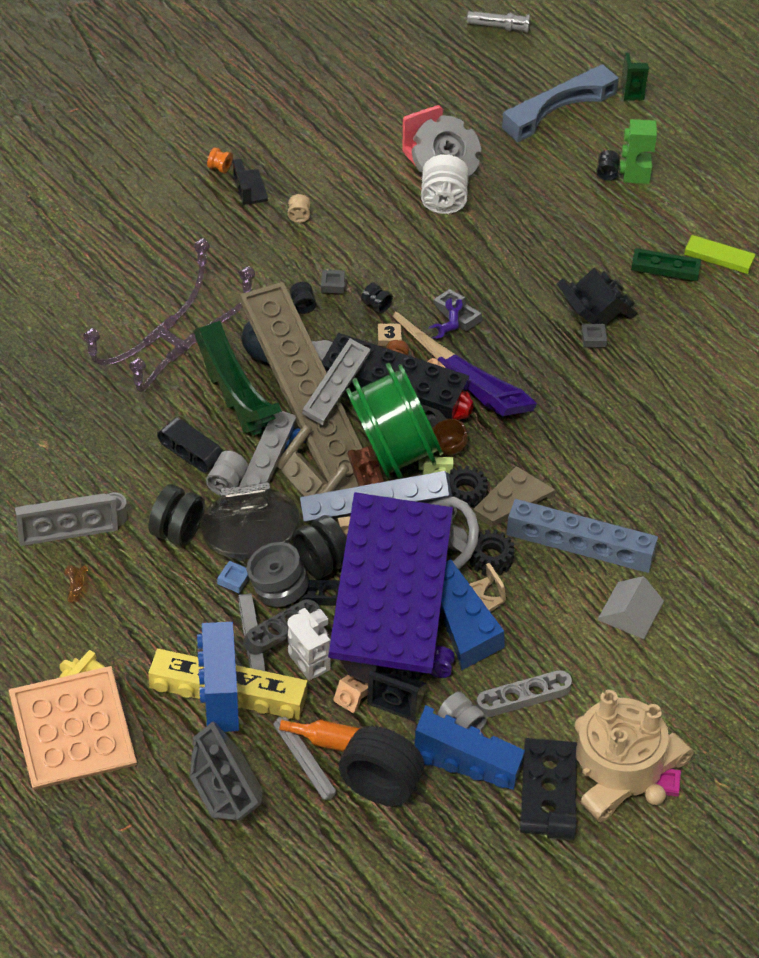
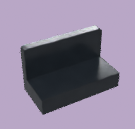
M234 159L233 178L242 205L267 202L268 195L259 169L245 171L242 159Z

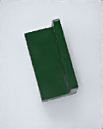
M625 53L621 77L623 101L644 100L649 65L648 63H631L630 53Z

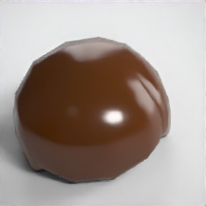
M457 419L440 421L432 428L444 456H453L462 452L468 443L465 425Z

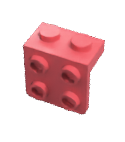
M440 105L403 118L402 151L414 165L411 152L412 148L417 145L413 141L414 135L427 120L432 119L434 122H437L438 118L443 116V109Z

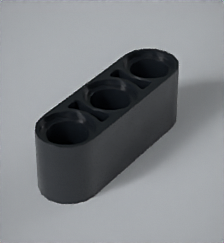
M174 418L157 432V437L164 447L203 473L209 472L214 467L219 455L223 452L218 444L179 418Z

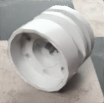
M438 155L426 161L423 167L421 201L426 208L436 213L450 214L464 207L467 202L468 167L465 162L452 155Z

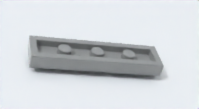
M349 339L303 408L302 414L323 425L369 356L371 349Z
M284 411L276 413V419L268 422L238 487L239 494L262 500L296 425L295 415Z

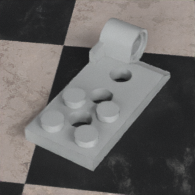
M117 492L107 495L104 493L15 507L20 546L118 531V526L123 525L128 518L126 498Z

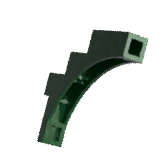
M221 321L193 330L211 382L219 383L227 408L234 406L243 433L251 432L252 435L264 432V426H267L269 421L276 419V413L282 412L279 402L274 404L267 402L252 386L231 349Z

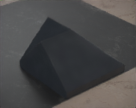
M370 671L367 705L415 722L428 683L406 675Z

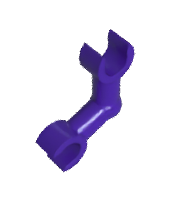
M451 298L446 300L445 306L449 311V322L429 326L428 329H438V335L432 337V339L441 338L444 333L456 330L459 327L458 311L463 305L461 299L456 300L455 308L452 306Z

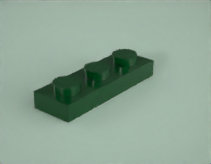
M635 248L631 270L698 281L701 259Z

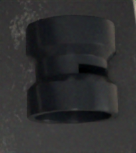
M606 150L599 154L596 173L600 179L611 181L618 176L620 156L616 152Z
M308 282L294 284L290 288V295L297 312L300 314L312 312L316 307L312 286Z
M372 282L364 289L361 300L367 305H372L373 309L378 313H384L390 307L393 295L386 290L383 291L381 286Z

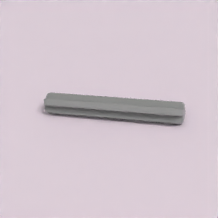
M286 717L277 718V721L274 722L275 729L322 799L331 800L336 794L335 788L299 735L279 730L281 720H289Z

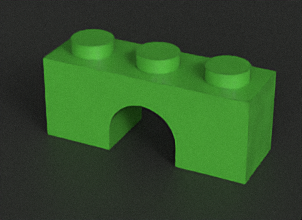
M630 119L629 128L624 130V141H627V143L622 145V157H624V160H620L619 173H623V182L650 183L652 170L651 153L644 152L655 151L657 138L655 120Z

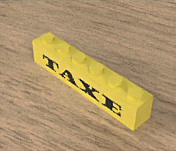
M157 649L148 673L149 688L159 692L180 694L183 697L200 699L199 687H205V685H199V669H204V667L198 666V657ZM236 665L238 708L300 720L307 697V680Z

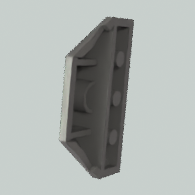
M211 722L193 737L192 745L194 748L191 756L190 778L212 818L242 820L261 804L263 789L241 750L215 722Z

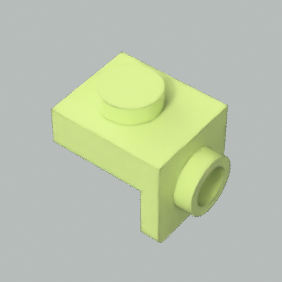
M428 456L418 460V470H423V475L446 471L450 474V470L453 469V457H435L437 462L435 465H432Z

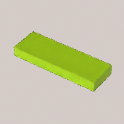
M691 235L684 255L746 274L749 273L755 259L754 253L695 235Z

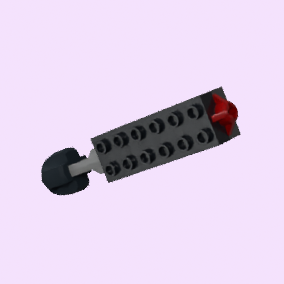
M247 322L241 335L243 347L250 356L269 363L250 322ZM341 333L337 334L333 342L327 340L312 341L326 373L349 339L371 349L369 356L353 378H357L361 388L389 375L386 368L387 363L391 364L394 372L399 370L398 365L401 364L431 427L446 419H466L472 412L474 402L468 393L469 375ZM353 381L348 386L351 392L356 390ZM345 391L342 397L350 400L347 391Z

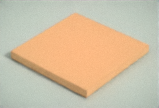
M111 666L9 689V696L32 790L137 765Z

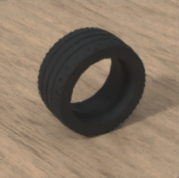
M367 726L358 729L352 736L342 753L338 768L345 783L360 796L377 804L396 806L405 803L415 790L424 770V759L416 746L399 733L382 727Z

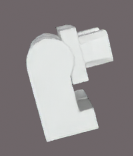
M306 608L299 610V614L292 615L288 620V653L308 681L330 670V658H328L330 639L324 626L328 625V618L321 609L309 613Z

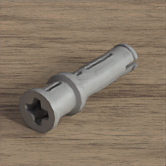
M468 11L467 24L503 27L507 31L520 30L529 33L530 15L517 16L513 13L499 15Z

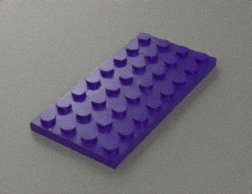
M354 492L328 658L432 673L453 507Z

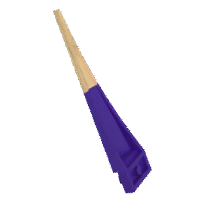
M396 311L394 312L393 317L446 368L470 376L468 389L485 406L502 416L534 410L537 403L522 389L486 373L455 355L414 326Z

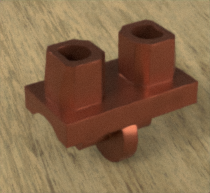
M372 446L359 450H348L347 455L358 486L384 482L378 466V459L374 455Z

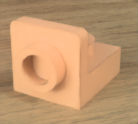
M350 675L345 676L339 681L334 702L354 713L358 709L360 700L368 695V683H362Z

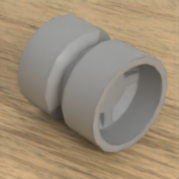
M222 452L206 478L208 488L217 495L223 497L232 496L248 468L246 460L236 452Z
M456 692L449 696L438 711V716L445 718L446 715L456 719L455 724L466 729L473 726L481 731L487 722V716L477 706H472V702L462 692Z

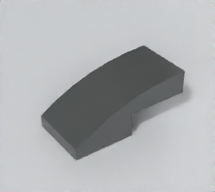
M451 289L433 300L435 306L449 319V311L445 306L446 300L451 298L452 306L455 308L456 300L461 299L463 305L458 311L459 327L465 331L483 321L482 313L466 305L465 297Z

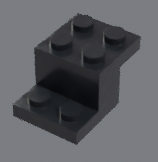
M594 267L577 284L574 281L570 283L564 278L557 283V286L578 315L591 324L607 325L620 312L631 319L638 314L633 307L635 304L634 300L628 294L622 292L624 289L622 284L617 279L613 280L606 271L601 273Z

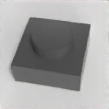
M322 270L321 292L344 294L345 271Z
M582 324L583 347H606L605 324Z

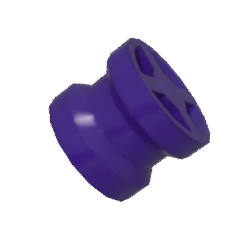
M442 646L435 647L433 668L430 675L437 678H446L451 675V664L455 659V654L451 649Z

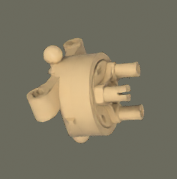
M606 690L605 694L602 693L600 702L592 706L585 715L578 717L574 724L575 730L579 734L576 758L583 769L582 773L598 782L597 785L584 794L580 803L598 822L607 820L615 809L632 794L639 795L645 793L648 803L652 805L662 804L666 798V792L662 786L656 785L660 775L668 769L684 766L694 754V751L676 733L668 734L667 726L661 717V708L658 705H647L630 698H618L613 690Z

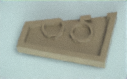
M516 466L473 511L476 514V518L494 527L508 520L515 499L537 504L538 501L544 498L550 499L554 497L555 489Z

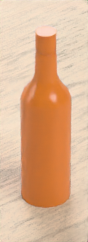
M281 720L279 730L305 736L315 746L343 752L352 736L360 729L324 720H317L310 724Z

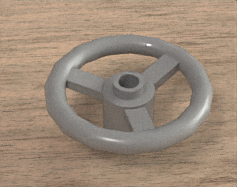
M445 497L430 501L428 504L453 506L461 510L467 518L469 536L463 528L453 525L451 518L448 549L462 552L453 560L456 567L460 569L471 558L478 543L479 526L476 514L468 503L457 497Z

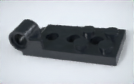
M525 738L520 833L547 835V839L575 840L577 742ZM552 761L557 766L555 768H546L543 763ZM545 783H551L556 788L552 791L545 790L542 787V785ZM548 805L553 807L555 811L545 813L541 810V807Z

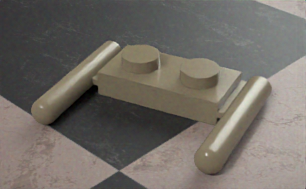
M307 424L303 425L285 450L277 467L281 469L282 473L304 496L332 492L349 471V468L346 464H341L327 483L311 464L297 452L312 431V428Z

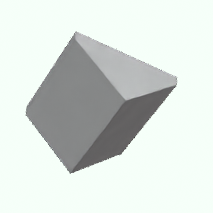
M644 576L620 581L598 617V621L645 639L664 600Z

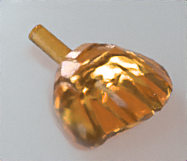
M73 565L65 568L64 572L69 576L70 580L68 602H73L83 590V574L88 570V567L85 565L80 569Z

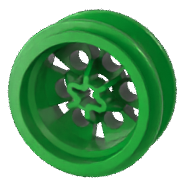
M387 363L386 368L389 375L362 388L357 378L352 381L356 390L351 392L348 388L346 391L388 480L391 479L390 473L393 472L396 473L398 479H403L400 471L401 468L427 456L432 465H435L437 462L433 453L438 451L439 455H442L443 452L403 366L399 364V370L394 372L391 364Z

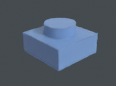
M229 561L218 576L217 584L240 593L250 579L246 567Z

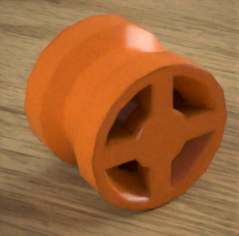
M215 147L209 154L207 166L211 169L217 168L221 173H227L231 166L233 155L227 151L223 153L219 148Z

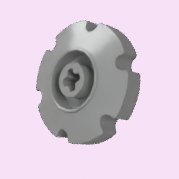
M440 116L437 122H434L432 119L427 120L418 129L413 138L417 145L412 148L411 152L418 170L423 172L426 161L434 156L452 155L465 162L468 167L469 178L480 162L476 156L481 152V146L474 130H466L463 126L464 121L452 116Z

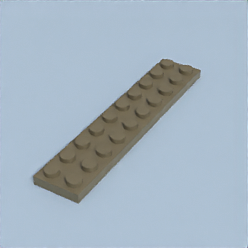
M284 282L240 294L239 300L286 401L296 417L300 430L305 424L312 428L305 441L322 477L328 483L339 466L346 464L349 471L334 491L359 487L347 453L348 450L363 448L340 400L323 425L302 414L303 408L325 377L326 370Z

